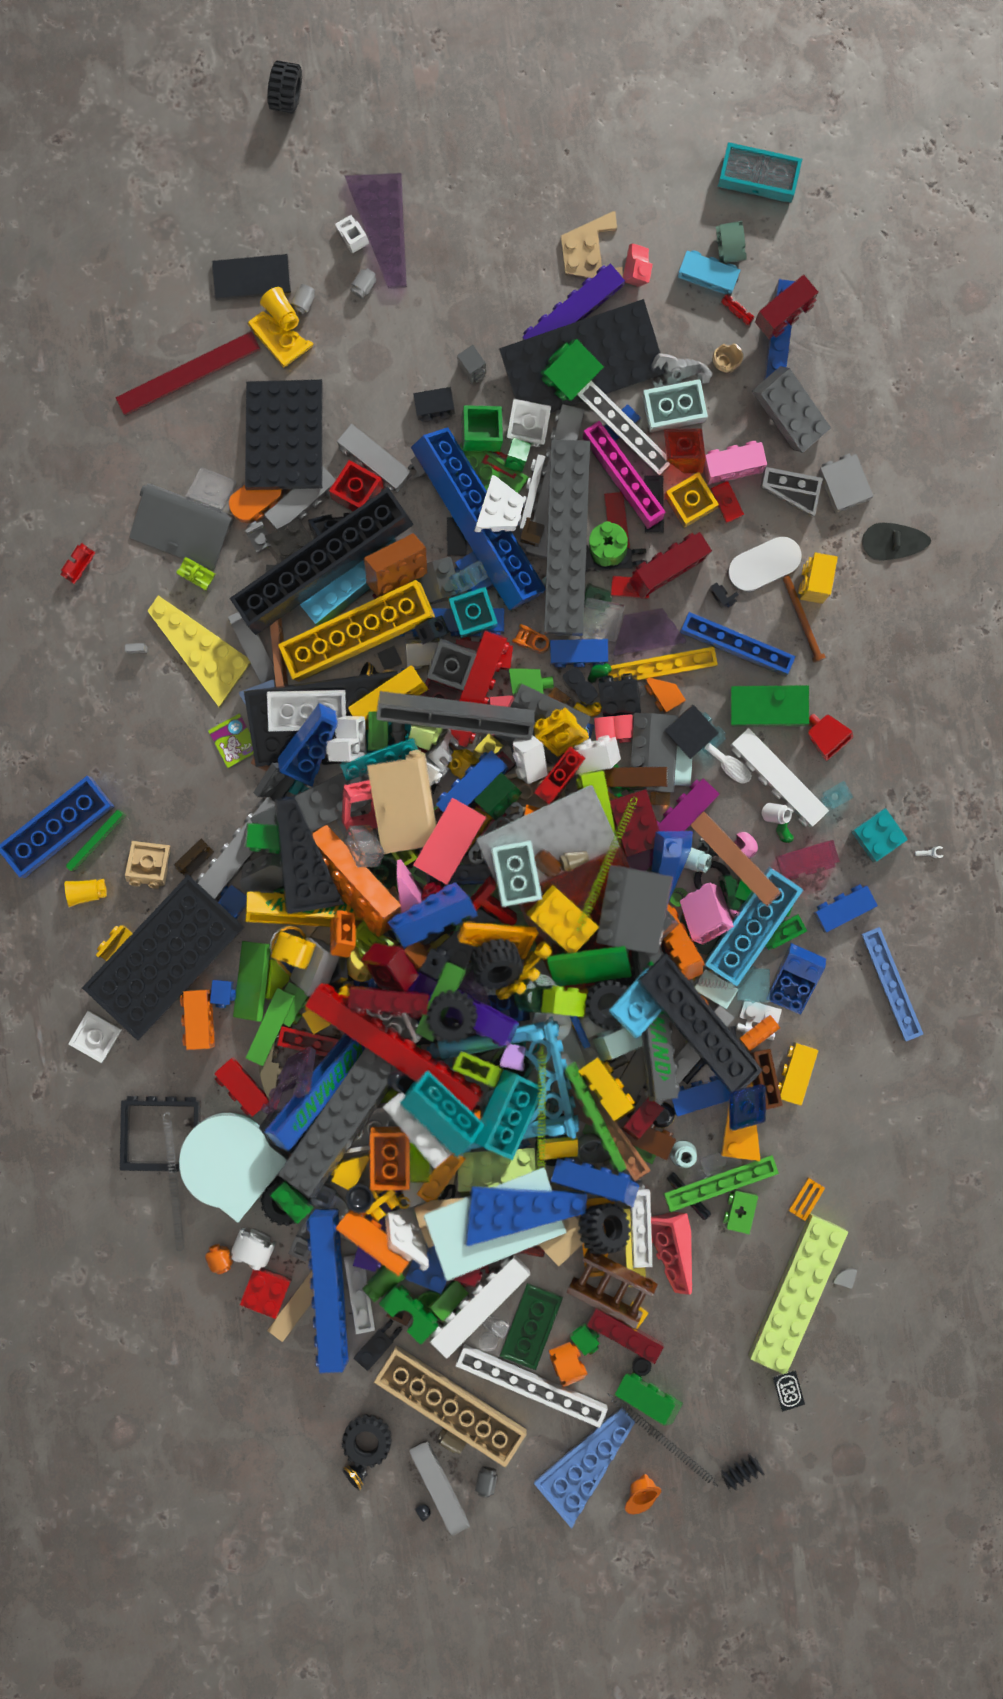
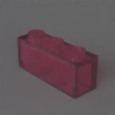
M833 840L776 856L780 874L789 880L799 878L798 874L805 872L806 876L817 873V868L824 867L825 870L836 867L835 863L840 862Z

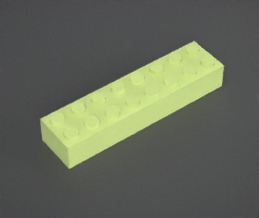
M811 1213L809 1214L748 1353L750 1360L782 1374L788 1372L848 1234L846 1229Z

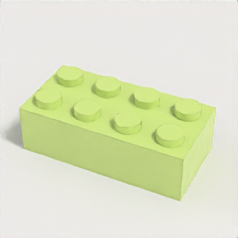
M535 1148L518 1149L513 1160L493 1151L462 1153L461 1155L466 1159L458 1169V1191L461 1197H469L471 1186L495 1187L537 1170Z

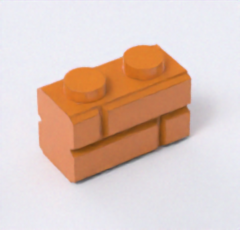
M342 910L336 911L330 921L331 955L347 958L356 947V914Z

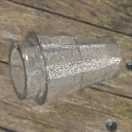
M489 1316L481 1324L495 1337L503 1340L511 1325L507 1324V1321Z

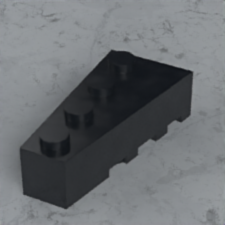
M479 908L476 911L478 916L470 917L464 922L494 924L496 918ZM461 925L438 947L448 952L447 956L451 957L450 963L464 970L470 961L472 952L476 951L477 947L459 942L457 936L462 927Z

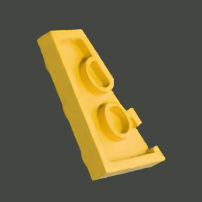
M264 311L248 321V326L283 368L313 347L314 343L303 339L295 331H285L273 317Z

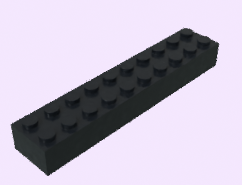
M386 488L229 599L248 628L257 635L414 524L390 489Z

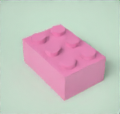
M756 441L747 442L742 447H738V445L729 446L726 448L727 450L720 452L719 449L711 450L705 455L702 463L707 485L763 473L767 466L763 444Z

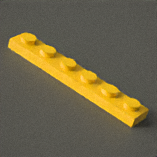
M713 646L611 665L612 670L609 675H612L614 678L621 677L625 673H632V675H637V680L639 681L714 667L718 663Z

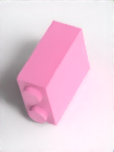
M707 883L680 900L693 941L704 945L734 927L721 887L713 883Z

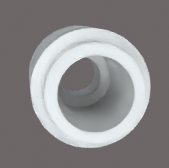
M767 803L762 809V816L766 822L784 824L790 821L792 812L786 805Z

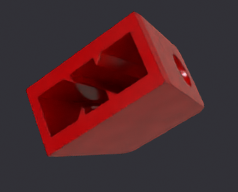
M815 714L809 717V725L812 727L808 731L809 738L826 762L854 738L851 729L830 715H826L821 720Z

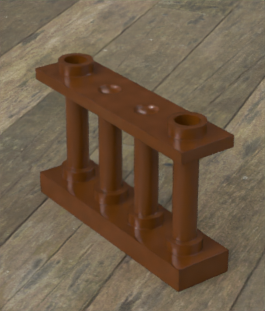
M587 1249L582 1260L587 1265L580 1279L573 1277L566 1293L636 1329L643 1312L639 1311V1308L646 1294L653 1297L658 1283L603 1255L591 1253ZM594 1267L605 1272L597 1288L586 1283ZM611 1276L622 1281L614 1297L604 1293ZM629 1285L640 1290L632 1306L621 1301Z

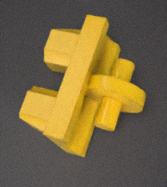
M371 1190L376 1200L370 1209L366 1211V1214H370L377 1221L385 1215L380 1207L381 1204L386 1202L391 1210L400 1204L395 1195L396 1191L388 1190L380 1197L379 1194L384 1190Z

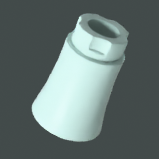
M691 847V852L684 868L706 873L711 867L712 856Z
M678 1141L670 1152V1158L676 1166L688 1168L696 1162L697 1151L695 1146L689 1141ZM684 1152L688 1153V1157L686 1159H682V1153Z

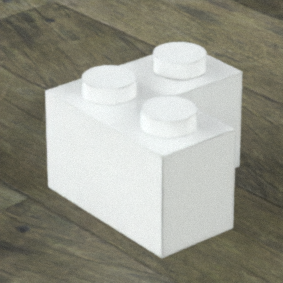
M342 716L337 718L336 739L328 741L326 747L329 761L350 762L367 755L365 716Z

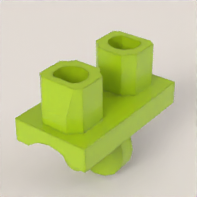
M187 557L184 558L176 572L179 576L207 591L216 575Z

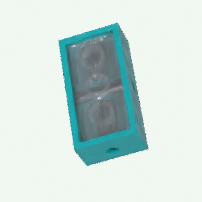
M728 142L718 187L792 203L802 158Z

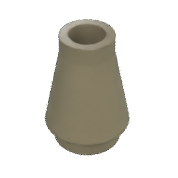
M587 851L563 853L562 856H559V862L562 864L561 869L570 872L580 865L589 862Z

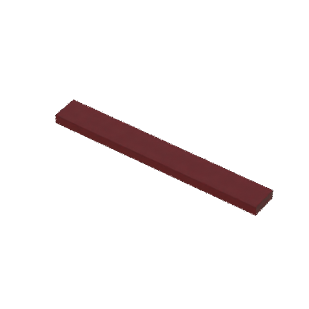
M250 331L115 398L124 416L261 349L253 332Z

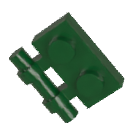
M731 875L718 876L719 885L728 909L738 910L741 903L735 898V890H738L736 879H733Z

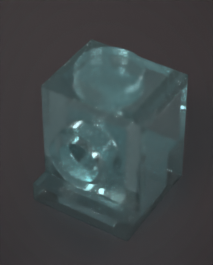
M842 781L823 792L824 797L821 800L826 808L830 807L832 810L854 797L845 781ZM833 793L838 795L837 800L832 799Z

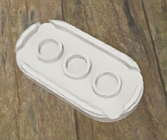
M777 537L750 549L732 560L728 571L730 582L734 587L749 592L794 572L801 562L800 547L791 538Z

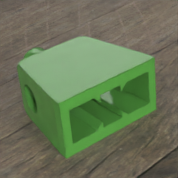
M509 669L512 696L519 683L543 694V689L554 688L553 677L541 678L540 669Z

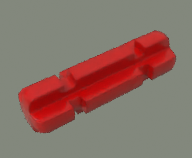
M726 294L723 297L721 303L726 307L728 306L729 310L739 319L742 318L746 325H749L754 320V316L750 312L747 313V309L736 300L733 301L732 296Z

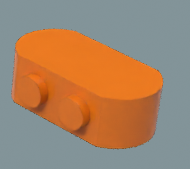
M244 485L230 496V510L235 518L242 523L258 522L265 516L264 513L283 498V489L246 490Z

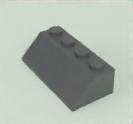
M634 713L631 767H668V787H629V790L639 792L646 789L647 792L674 793L677 744L664 730L679 716Z

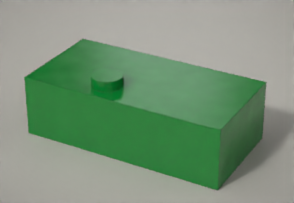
M809 685L731 686L732 727L809 726Z

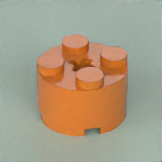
M568 1342L548 1350L556 1375L560 1377L562 1388L578 1382L588 1375L584 1364L578 1360V1357L581 1356L574 1343Z

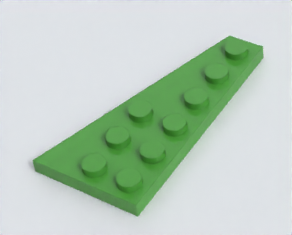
M576 1062L569 1064L565 1068L566 1076L570 1082H573L575 1086L574 1092L578 1100L582 1099L584 1103L582 1108L587 1118L591 1117L593 1121L592 1126L596 1134H600L602 1138L601 1144L605 1152L608 1151L612 1158L609 1160L613 1169L617 1168L619 1172L625 1170L627 1166L583 1076L578 1072L579 1068Z

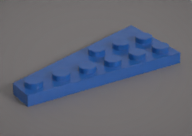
M471 1186L465 1245H475L585 1214L587 1194L585 1192Z

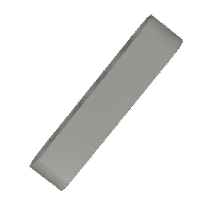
M426 1441L410 1449L411 1456L449 1533L453 1536L469 1528V1522L430 1443Z

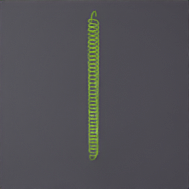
M621 825L618 826V829H617V830H620V831L625 832L624 830H621V829L619 828V827H623V826H621ZM611 852L606 853L607 856H605V858H606V857H610L608 854H612V855H615V854H613V853H611ZM605 865L601 866V870L608 872L602 868L606 867ZM594 892L590 893V896H589V897H592V898L597 899L596 897H593V896L591 895V894H595ZM587 909L582 910L583 913H581V915H582V914H586L584 911H588V912H591V911H589V910H587Z
M544 1054L545 1056H543V1057H542V1056H538V1058H545V1057H546V1054ZM538 1060V1061H544V1062H545L544 1064H538V1065H545V1064H546V1061H545V1060ZM537 1143V1144H543V1145H544L543 1147L538 1146L537 1148H544V1147H545V1144H544V1143Z

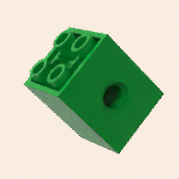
M573 339L569 344L567 342L563 344L548 360L549 364L540 374L543 376L541 378L548 387L553 386L556 389L554 393L562 401H571L604 366L577 339Z

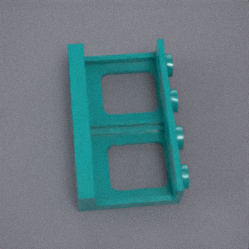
M388 722V747L378 751L368 750V729L365 730L367 755L350 762L341 761L340 767L346 781L368 774L367 766L405 760L410 751L419 750L414 738L409 739L412 728L411 724H405V730L408 732L407 736H405L406 741L394 744V738L390 735V732H392L391 722Z

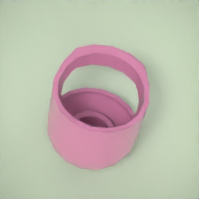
M746 832L736 834L734 843L751 859L758 851L756 840Z

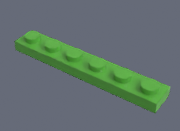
M773 1155L761 1158L760 1161L744 1164L663 1194L669 1212H673L779 1173Z

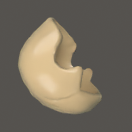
M733 343L729 346L722 344L714 351L712 360L715 368L724 373H731L741 365L744 355L742 349L737 344Z

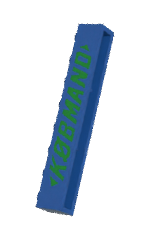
M347 1034L340 1038L264 1131L278 1147L289 1151L295 1145L299 1137L308 1129L311 1122L320 1114V1111L334 1095L366 1049L365 1046Z

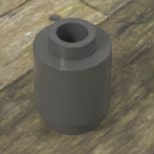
M482 1466L481 1471L478 1472L475 1491L478 1492L479 1496L488 1498L494 1494L498 1476L495 1468Z

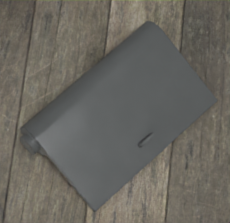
M150 483L146 486L143 485L140 491L142 498L129 538L183 559L187 557L201 566L215 570L226 534L229 533L233 525L234 516Z

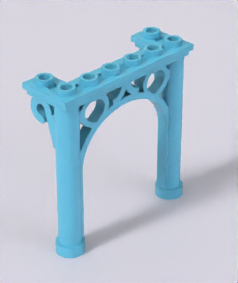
M553 1016L544 1022L519 1026L510 1043L522 1046L517 1043L532 1041L529 1049L526 1048L525 1055L533 1062L537 1071H545V1075L549 1077L545 1085V1091H550L551 1084L556 1080L560 1095L555 1092H549L545 1096L546 1100L548 1098H555L558 1101L559 1110L551 1113L547 1109L536 1108L523 1139L543 1135L557 1136L566 1132L568 1137L576 1138V1133L579 1131V1118L573 1112V1108H576L574 1096L570 1097L569 1089H572L571 1082L565 1075L567 1063L566 1059L561 1057V1052L564 1051L562 1040L557 1038L559 1036L558 1022L553 1020ZM480 1035L469 1036L466 1039L462 1038L457 1043L456 1041L448 1043L447 1040L443 1042L438 1041L442 1060L458 1057L460 1051L473 1054L506 1048L507 1046H498L492 1042L491 1038ZM537 1043H542L546 1046L547 1056L545 1058H538L532 1053ZM552 1055L555 1072L549 1071L545 1065H538L545 1063L538 1060L548 1062ZM537 1111H544L545 1115L549 1117L545 1119L544 1123L534 1121L538 1117L537 1114H540ZM473 1142L463 1153L471 1152L472 1149L482 1148V1146Z

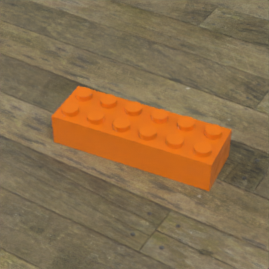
M328 825L312 833L343 901L354 909L357 917L363 919L368 929L378 937L390 930L391 927L388 922L400 913V903Z

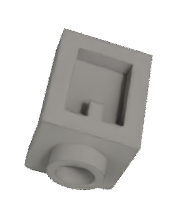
M255 521L247 526L248 528L245 532L257 553L274 545L262 521L259 523Z

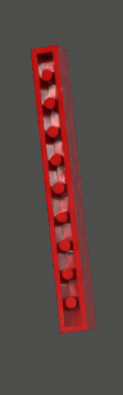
M323 983L317 986L305 1007L415 1081L428 1070L463 1105L472 1111L484 1093L479 1085L473 1082L470 1083L461 1073L452 1071L445 1062L437 1061L430 1052L424 1049L421 1050L412 1040L403 1038L396 1029L388 1028L381 1019L375 1016L372 1017L365 1009H363V1012H352L351 1008L346 1006L347 996L339 995L332 986Z

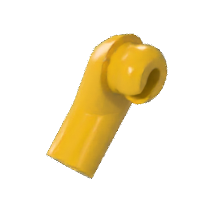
M577 702L573 708L594 717L601 713L602 706L600 703L594 702L592 705L585 707Z

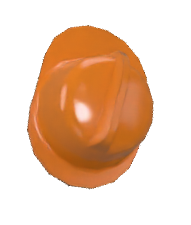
M643 1474L630 1485V1498L625 1505V1511L628 1514L634 1515L645 1512L654 1504L662 1492L661 1488L656 1487L654 1481L649 1479L647 1474Z

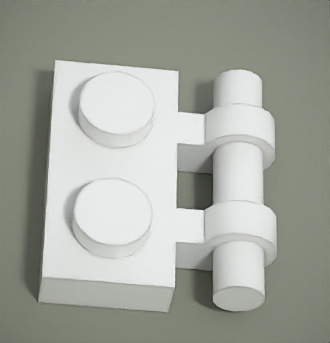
M744 999L739 1018L746 1019L745 1025L738 1023L736 1031L743 1032L744 1035L753 1028L751 1027L752 1022L760 1023L761 1020H764L769 1015L778 1024L782 1009ZM773 1033V1035L769 1036L767 1039L773 1041L775 1033Z

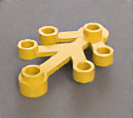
M541 942L534 952L528 953L523 963V973L519 975L520 978L514 981L515 983L509 984L505 988L496 989L495 994L498 995V999H508L513 992L519 995L522 994L527 986L521 981L528 978L531 981H535L538 978L540 972L532 967L540 959H547L551 955L552 950L547 943Z

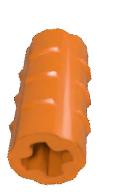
M769 1015L739 1039L747 1050L751 1051L779 1030L780 1026Z

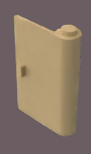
M413 750L409 752L405 760L367 766L382 854L424 847L436 827L425 753H422L420 750Z

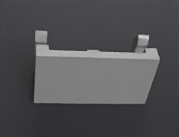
M450 729L439 736L437 744L432 745L428 757L441 771L446 768L447 762L452 760L451 754L453 750L448 746L449 742L454 743L456 747L459 745L458 740L451 734Z

